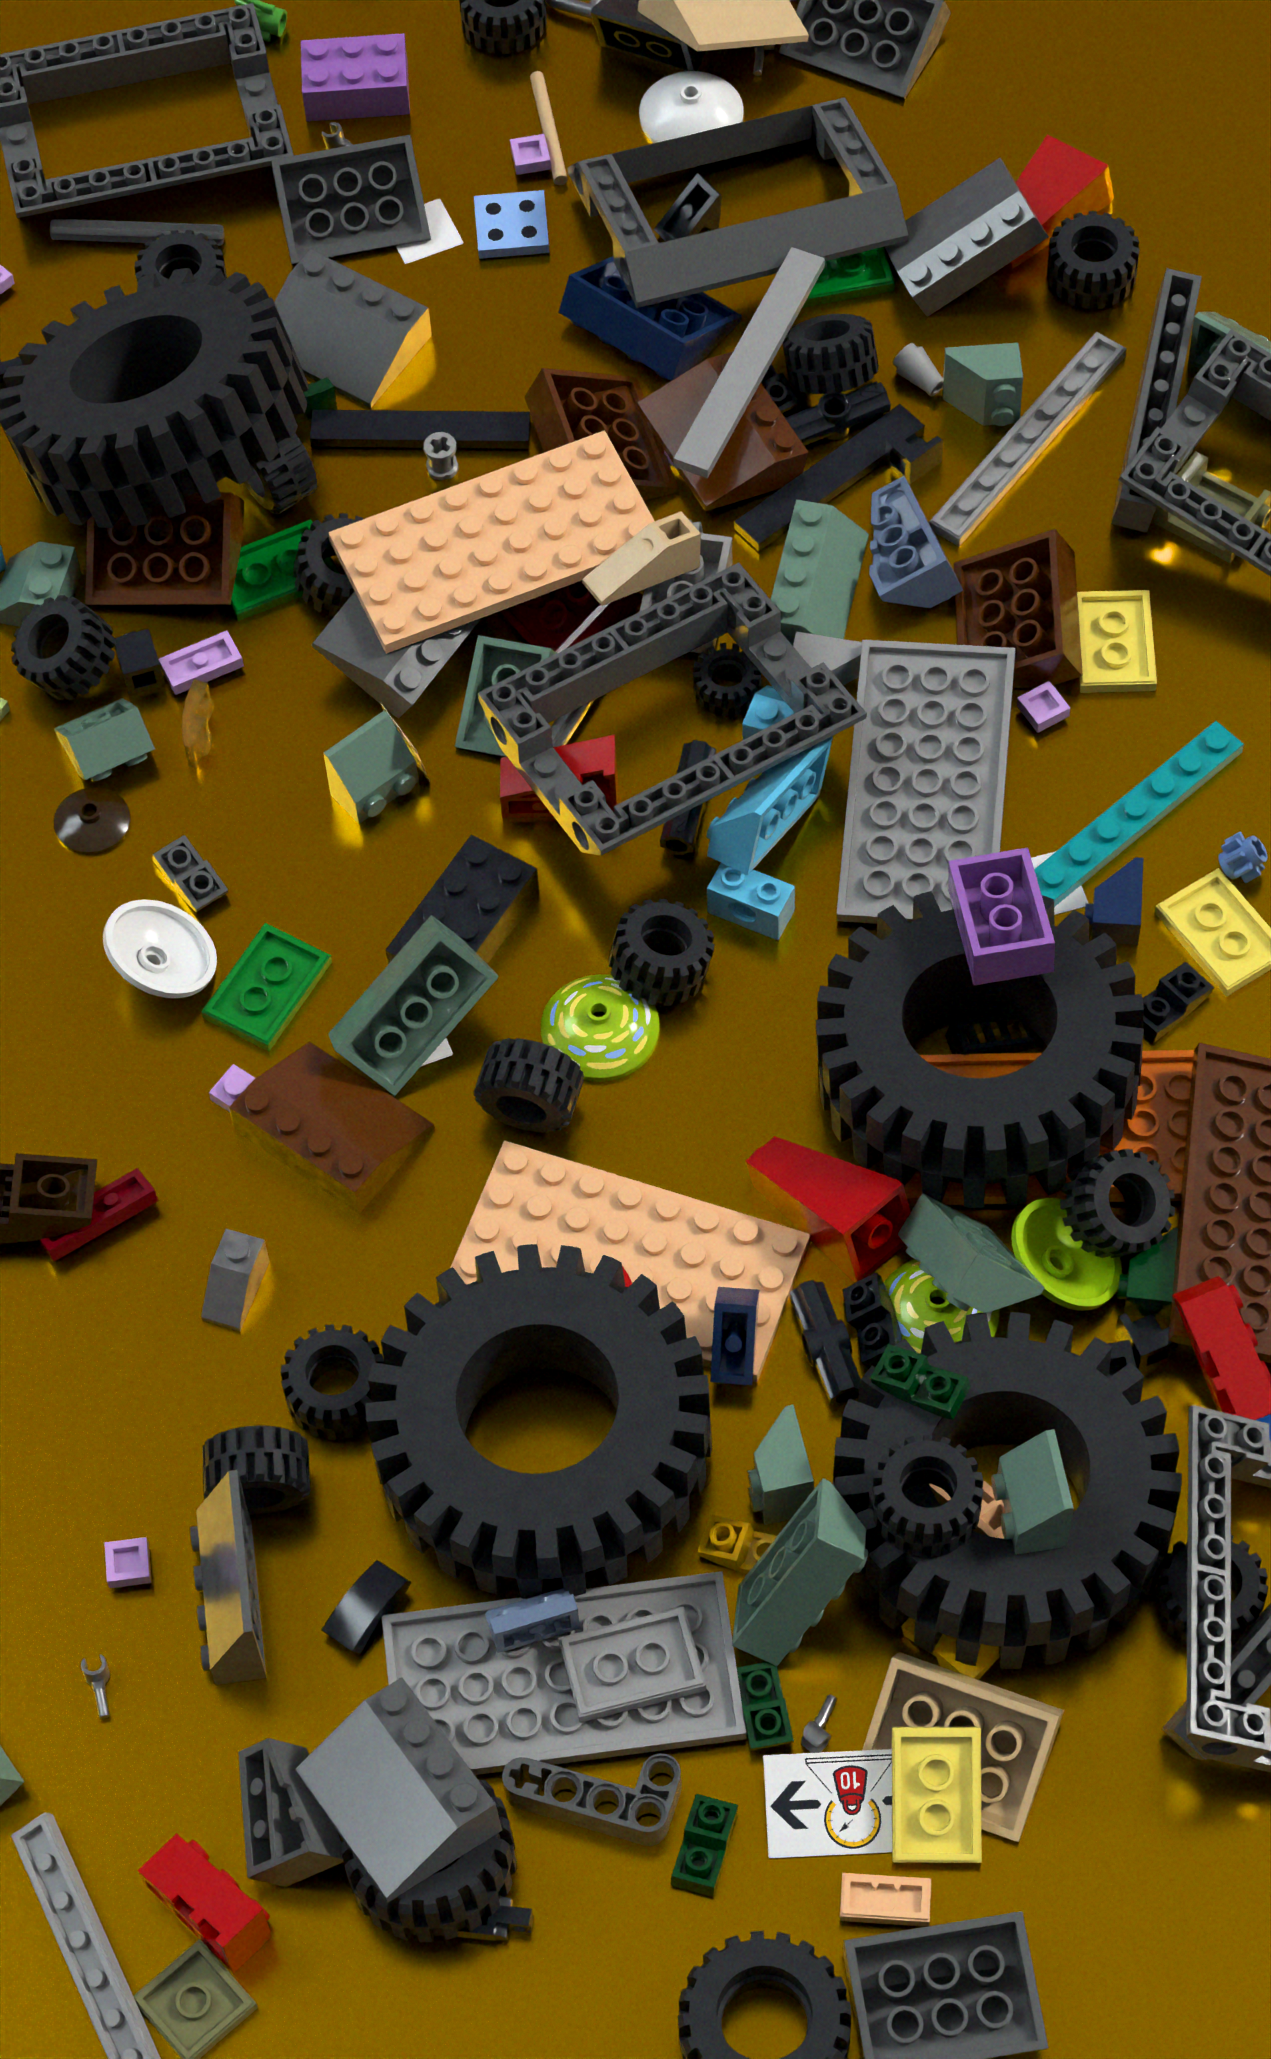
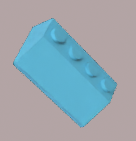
M831 736L765 770L757 779L752 778L748 782L744 793L739 798L734 797L731 800L724 815L721 818L715 817L711 822L706 837L710 839L707 856L748 875L819 797L833 737Z

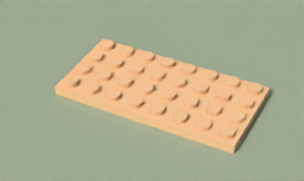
M604 430L330 531L328 534L330 543L387 654L579 582L645 526L655 521Z
M504 1140L451 1268L453 1267L466 1285L477 1281L475 1257L494 1251L502 1273L518 1270L517 1246L537 1244L542 1268H556L561 1245L581 1248L585 1272L594 1273L603 1255L612 1257L622 1262V1266L632 1283L643 1274L657 1285L660 1309L672 1301L678 1306L685 1318L687 1338L696 1336L702 1351L703 1366L710 1368L714 1304L718 1287L760 1290L758 1326L753 1381L758 1382L789 1300L790 1291L793 1289L810 1244L811 1234Z

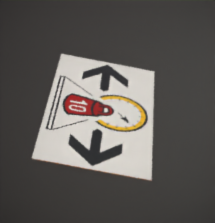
M892 1749L763 1755L769 1858L892 1852Z

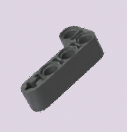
M662 1753L652 1755L645 1761L635 1789L525 1757L512 1759L506 1764L502 1774L505 1796L512 1806L643 1846H654L665 1839L682 1788L679 1763L674 1757ZM659 1773H666L673 1778L672 1782L665 1786H657L650 1780ZM524 1778L530 1779V1783H525L522 1788H516V1784H521ZM562 1789H570L576 1793L575 1797L568 1802H559L554 1799L555 1793ZM544 1790V1796H540L539 1791L543 1792ZM604 1801H611L618 1806L616 1811L608 1815L601 1814L595 1810L597 1805ZM647 1813L655 1814L660 1818L659 1822L651 1827H644L637 1820Z

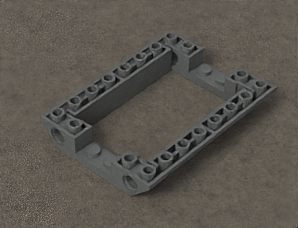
M253 3L0 54V141L17 218L271 166V160L294 156L281 105L278 104L269 72L267 53ZM231 64L250 138L45 180L28 105Z
M845 97L579 161L568 167V174L590 217L600 215L613 239L614 264L637 308L776 274L791 247L823 257L825 261L908 241V231L897 185ZM812 134L817 141L816 147L824 160L836 158L850 182L849 197L658 243L628 186L630 182L811 139Z
M1231 329L1194 377L1187 395L1163 427L1159 428L1157 426L1120 475L1118 481L1271 576V534L1176 475L1232 398L1271 421V353Z
M740 563L478 692V699L501 750L579 850L583 853L603 855L867 718V713L824 662L811 668L781 633V611ZM728 633L795 714L614 806L613 812L606 803L605 795L592 780L582 785L552 746V729L548 723Z
M1192 1405L1189 1407L1186 1736L1204 1758L1271 1772L1270 1708L1250 1703L1242 1706L1226 1703L1231 1699V1478L1271 1488L1269 1423Z

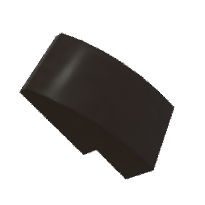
M16 1153L15 1164L0 1163V1243L34 1241L58 1236L90 1225L92 1221L97 1159Z

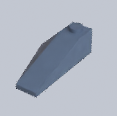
M905 476L873 492L871 500V525L874 528L873 541H870L873 565L869 567V575L881 600L890 603L932 608L963 591Z

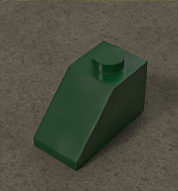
M1177 1227L1163 1235L1164 1239L1158 1244L1152 1245L1150 1249L1141 1251L1131 1258L1128 1274L1119 1275L1117 1298L1125 1299L1124 1313H1127V1315L1145 1317L1151 1314L1158 1319L1170 1320L1178 1236Z

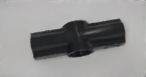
M876 381L846 394L841 392L826 393L820 398L818 405L788 416L785 419L805 446L822 438L829 440L842 439L848 435L850 427L889 412L891 410V403L882 383Z
M693 740L690 743H684L677 774L717 754L716 749L704 741ZM706 802L665 822L660 838V847L667 849L671 854L677 855L693 852L700 820L706 811Z
M814 1280L801 1283L797 1288L790 1291V1300L802 1329L801 1338L810 1365L817 1368L830 1405H846L849 1399L855 1401L859 1397L861 1382L857 1367L851 1356L852 1346L848 1331L843 1320L837 1319L824 1283Z

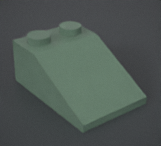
M478 635L455 747L507 757L499 747L478 699V692L557 653L551 648Z

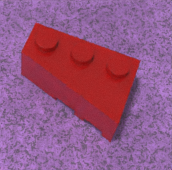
M615 735L553 747L582 785L592 780L605 795L607 805L614 812V806L617 805ZM508 757L500 758L502 818L554 817Z
M1217 1276L1173 1294V1299L1216 1409L1220 1412L1253 1420L1271 1414V1375L1265 1362L1260 1361L1254 1348L1258 1346V1342L1249 1323L1244 1324L1238 1311L1243 1308V1303L1235 1285L1228 1286L1220 1276Z
M176 1833L137 1870L143 1885L234 1974L272 1937L267 1923L270 1916L256 1900L249 1898L240 1890L239 1885L224 1869L219 1871L208 1861L210 1859L209 1855L195 1840L191 1839L187 1843Z

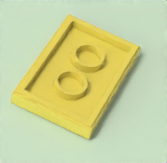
M1149 590L1077 592L1083 676L1079 677L1080 693L1156 691L1157 677Z
M1219 868L1156 905L1155 914L1226 997L1271 970V928Z
M892 1727V1862L982 1863L980 1727Z

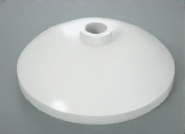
M700 71L679 72L660 79L646 91L639 108L642 130L652 143L743 122L744 116L742 99L737 90L726 80Z
M135 900L118 907L105 924L103 945L109 961L126 981L146 993L165 998L192 996L203 990L215 973L217 954L211 937L196 919L178 907L157 900Z

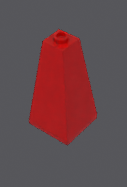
M1047 134L1017 179L1016 184L1049 237L1005 266L1014 269L1048 246L1056 226L1061 227V221L1069 218L1072 220L1074 214L1077 213L1088 215L1089 211L1098 212L1109 205L1114 199L1108 164Z
M776 1136L764 1146L756 1149L745 1160L753 1187L796 1228L811 1234L810 1241L853 1282L856 1283L868 1277L905 1245L897 1234L911 1211L904 1185L899 1180Z

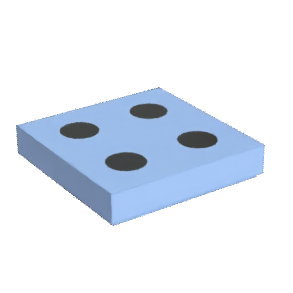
M544 190L474 196L479 259L550 253Z

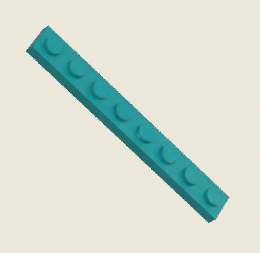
M1217 721L1212 723L1034 869L1041 895L1053 899L1054 907L1239 756L1243 752L1244 744Z

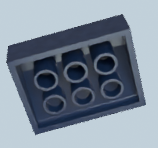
M613 256L570 274L558 313L570 319L573 325L587 329L597 335L603 343L615 346L625 352L631 360L645 364L655 370L656 374L661 378L671 381L701 363L742 319L741 314L704 292L637 308L614 264Z

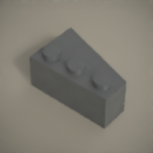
M267 1738L239 1751L247 1878L287 1887L344 1862L341 1852V1841L337 1830L295 1770L309 1756L307 1748Z

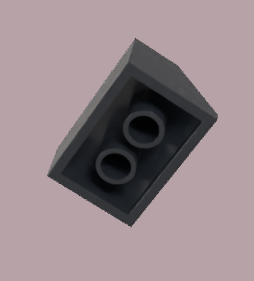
M602 0L593 6L591 16L602 47L681 72L698 71L706 51H696L638 12L639 0Z

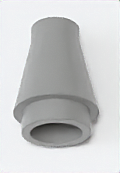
M910 343L894 358L893 365L897 368L896 373L924 390L929 396L936 395L943 388V377L939 374L922 346L917 347L914 343Z

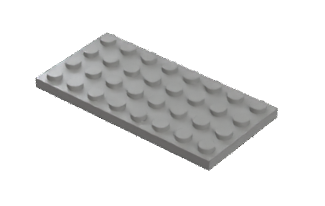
M862 640L857 702L867 713V718L854 724L836 914L837 921L877 924L878 913L894 905L905 919L911 923L913 922L914 896L932 891L941 912L952 910L953 906L948 891V861L1000 852L1015 648Z
M722 1571L586 1589L585 1594L574 1596L578 1608L580 1629L500 1653L496 1651L487 1623L486 1612L524 1600L521 1597L382 1616L389 1685L401 1677L405 1680L475 1775L501 1772L507 1763L519 1757L554 1765L746 1739ZM684 1606L706 1683V1691L580 1723L558 1638Z

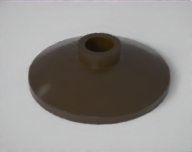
M99 787L85 788L70 794L60 803L54 816V830L59 841L69 850L85 855L100 854L117 846L127 835L131 823L130 811L124 799L109 789ZM95 812L92 816H85L88 813Z

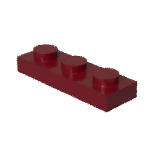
M136 1168L94 1192L92 1221L90 1225L58 1236L39 1239L38 1242L54 1262L159 1201V1198L152 1185L141 1171Z

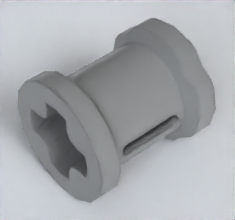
M436 432L429 435L424 442V453L428 457L426 461L428 475L435 480L451 479L457 474L459 469L455 456L457 450L456 441L450 434Z

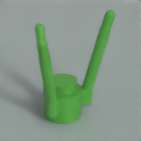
M234 0V3L238 6L254 4L263 41L270 42L272 35L282 36L287 22V11L285 9L277 8L275 5L260 0Z

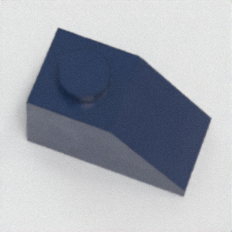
M1135 857L1094 889L1093 904L1085 903L1084 916L1089 919L1091 940L1106 933L1116 944L1138 945L1141 928L1143 858Z
M718 1287L714 1304L710 1382L752 1385L760 1290Z

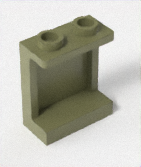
M1195 451L1177 476L1255 525L1264 528L1271 518V492L1265 489L1257 498L1206 471L1208 457ZM1157 505L1154 524L1228 563H1231L1236 557V554Z

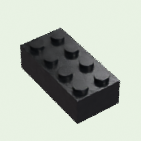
M471 834L386 948L387 963L389 964L432 915L462 938L488 964L539 894L537 868Z

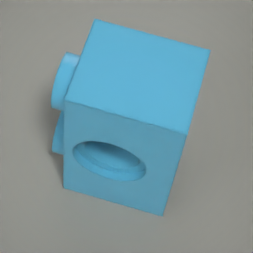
M720 863L707 887L708 913L778 941L795 911V886L756 870H752L746 875Z

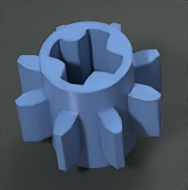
M1241 831L1225 839V844L1221 846L1223 852L1218 855L1219 864L1224 873L1230 879L1241 876L1245 883L1259 877L1261 871L1265 869L1263 863L1268 859L1262 842L1254 835L1245 839Z

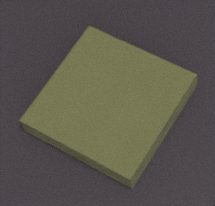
M200 1939L134 1995L140 2012L181 2059H200L258 2008L257 2003Z

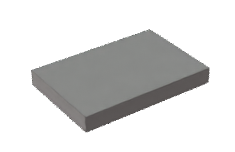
M684 1606L558 1638L580 1723L706 1691V1683Z

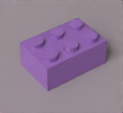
M404 33L301 40L302 95L306 121L410 115L408 61Z
M1028 847L948 861V891L973 984L980 985L1054 972L1055 941Z

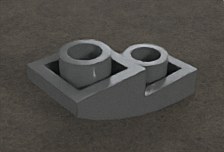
M185 835L152 854V860L195 912L228 893V888L207 859L203 861Z

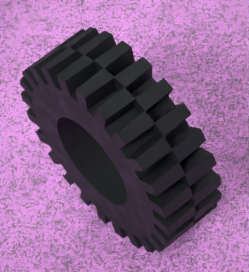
M190 268L174 270L165 286L160 285L155 274L140 277L137 292L127 296L124 295L120 285L111 287L103 291L107 304L97 309L92 308L86 301L77 304L70 309L75 319V322L70 326L53 320L41 330L47 345L27 343L21 349L18 355L23 365L8 367L3 376L7 388L0 390V424L39 502L44 501L48 511L56 517L65 512L70 523L83 525L93 516L98 528H113L124 511L132 526L148 524L155 506L162 505L168 518L186 513L184 498L198 492L205 504L221 497L216 482L224 477L231 479L239 485L253 476L248 460L252 458L270 462L280 452L275 438H291L296 432L298 425L294 415L305 413L307 401L303 392L308 391V383L272 297L269 298L262 284L256 282L250 285L247 276L238 272H234L225 279L221 269L206 268L195 281Z
M932 891L914 896L913 922L911 923L892 905L878 913L877 937L860 926L848 938V958L835 954L828 966V986H820L817 998L818 1020H816V1041L820 1098L824 1111L831 1110L832 1130L840 1143L852 1138L854 1159L866 1169H869L883 1158L884 1175L899 1180L903 1183L904 1187L916 1171L920 1172L922 1193L941 1203L949 1181L963 1183L964 1207L984 1208L986 1184L1001 1183L1007 1206L1026 1203L1028 1177L1032 1175L1036 1176L1048 1196L1061 1191L1064 1183H1066L1067 1164L1069 1163L1075 1169L1079 1168V1163L1099 1156L1100 1145L1113 1151L1123 1137L1124 1118L1132 1120L1137 1106L1142 1066L1144 1004L1142 994L1135 995L1136 976L1130 963L1127 961L1116 965L1117 945L1112 938L1103 933L1089 941V919L1076 910H1073L1058 926H1055L1054 900L1042 895L1055 941L1054 972L974 985L954 909L941 912ZM988 1012L1005 1015L1028 1026L1044 1041L1047 1048L1036 1060L1016 1072L993 1078H966L934 1067L925 1061L911 1045L925 1029L942 1019L961 1013Z
M537 1244L517 1246L519 1269L502 1273L494 1251H490L475 1257L477 1281L466 1285L453 1267L444 1271L436 1277L439 1302L433 1305L417 1292L404 1306L408 1331L406 1332L390 1325L381 1340L385 1364L372 1362L368 1378L372 1402L366 1403L365 1411L380 1484L383 1485L387 1505L396 1522L404 1520L409 1541L421 1554L433 1546L439 1567L446 1574L457 1579L464 1568L469 1566L473 1568L478 1589L497 1595L504 1577L516 1578L522 1599L541 1595L543 1579L561 1577L564 1591H569V1594L578 1596L586 1593L585 1572L600 1568L609 1585L619 1582L627 1577L628 1554L636 1551L649 1563L663 1551L662 1528L666 1525L679 1533L690 1518L689 1494L701 1496L706 1482L705 1457H711L712 1451L709 1383L707 1375H704L702 1351L696 1336L687 1338L685 1318L678 1306L672 1301L660 1309L657 1285L643 1274L629 1287H626L622 1262L612 1257L603 1255L594 1273L585 1272L581 1248L561 1245L556 1268H542ZM537 1369L562 1370L589 1380L607 1395L616 1408L617 1413L606 1438L583 1460L561 1470L530 1474L505 1469L483 1457L465 1437L468 1420L481 1398L495 1385L518 1373Z
M1010 1312L1005 1338L991 1337L986 1313L966 1315L962 1341L954 1342L944 1321L925 1328L921 1354L927 1356L929 1365L966 1376L971 1385L953 1421L911 1405L871 1383L870 1377L876 1368L872 1365L861 1379L858 1402L849 1399L842 1415L841 1435L836 1438L833 1486L866 1528L865 1548L868 1550V1557L862 1570L859 1573H852L854 1588L862 1599L877 1591L879 1592V1618L893 1630L908 1616L914 1619V1644L926 1651L933 1652L942 1634L957 1638L955 1660L972 1666H976L981 1644L999 1646L1000 1669H1021L1026 1646L1038 1645L1045 1665L1065 1660L1072 1636L1076 1635L1088 1651L1104 1642L1110 1618L1121 1627H1124L1136 1615L1141 1592L1150 1596L1157 1584L1163 1558H1165L1169 1550L1181 1493L1182 1473H1176L1180 1452L1176 1433L1164 1434L1167 1410L1158 1395L1140 1402L1144 1381L1143 1374L1130 1362L1114 1375H1110L1112 1347L1097 1337H1094L1080 1356L1072 1353L1073 1326L1061 1321H1053L1045 1343L1029 1340L1030 1314ZM905 1339L894 1345L916 1352ZM1055 1429L1064 1470L1072 1480L1080 1499V1505L1072 1515L1067 1547L1017 1555L1014 1552L1012 1539L1005 1540L990 1537L973 1530L968 1541L964 1543L959 1540L958 1549L950 1553L945 1547L941 1549L940 1556L931 1557L930 1551H922V1556L920 1557L912 1555L913 1549L907 1546L902 1552L895 1548L894 1538L886 1541L881 1535L882 1526L876 1527L873 1520L874 1511L871 1510L873 1477L875 1470H878V1461L882 1455L888 1456L889 1448L895 1443L903 1447L905 1438L914 1436L916 1441H922L923 1435H933L932 1441L940 1442L942 1437L951 1439L950 1446L956 1448L959 1444L965 1447L973 1443L989 1440H1007L1023 1444L1046 1430ZM917 1484L903 1492L905 1497L917 1506L924 1508L941 1506L929 1484Z

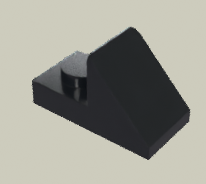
M697 173L653 230L665 241H671L698 234L704 226L711 230L719 229L723 196Z

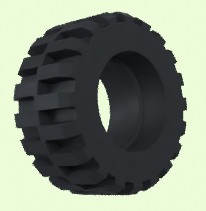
M479 1780V1782L496 1803L502 1831L461 1856L449 1868L429 1876L390 1902H387L345 1841L341 1843L345 1870L357 1904L363 1914L371 1916L373 1924L382 1931H388L392 1927L394 1936L404 1940H409L411 1935H417L419 1942H433L434 1936L444 1935L445 1940L459 1937L458 1930L467 1927L469 1931H472L482 1925L481 1917L485 1913L488 1916H492L501 1906L498 1894L502 1897L508 1895L513 1884L511 1875L516 1872L517 1859L506 1808L501 1798L495 1797L494 1789L485 1780Z
M751 1931V1940L740 1942L738 1935L725 1939V1948L721 1951L712 1947L703 1955L702 1966H694L687 1976L688 1985L686 1989L681 1991L678 2015L679 2041L683 2059H750L739 2054L729 2046L724 2038L721 2024L724 2010L732 2000L742 1993L758 1988L776 1989L790 1995L800 2003L807 2016L808 2027L803 2043L792 2053L779 2059H847L851 2034V2005L846 1997L847 1988L842 1977L835 1976L832 1962L825 1955L820 1958L814 1955L815 1946L802 1940L799 1946L790 1943V1934L777 1932L776 1940L764 1939V1931Z

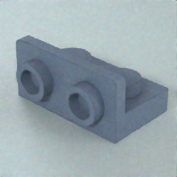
M564 1588L486 1612L487 1623L497 1653L580 1629L578 1608L574 1596L569 1594V1591H564Z

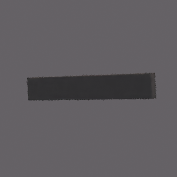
M901 404L897 405L735 520L734 529L756 550H762L789 530L796 499L826 504L885 462V446L888 438L898 433L904 440L909 442L914 437H920L924 434L925 425Z
M312 410L310 444L311 447L424 448L425 439L429 435L436 432H445L454 437L456 448L529 449L531 417L530 412Z

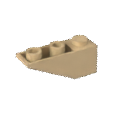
M682 511L649 523L582 579V583L599 604L603 606L700 567L701 533Z

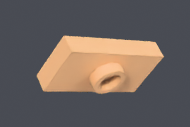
M842 1873L840 1921L928 1927L930 1922L931 1879Z

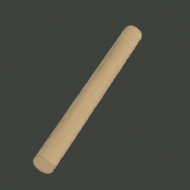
M536 71L530 75L542 132L545 135L550 156L553 180L556 185H563L568 181L544 74Z

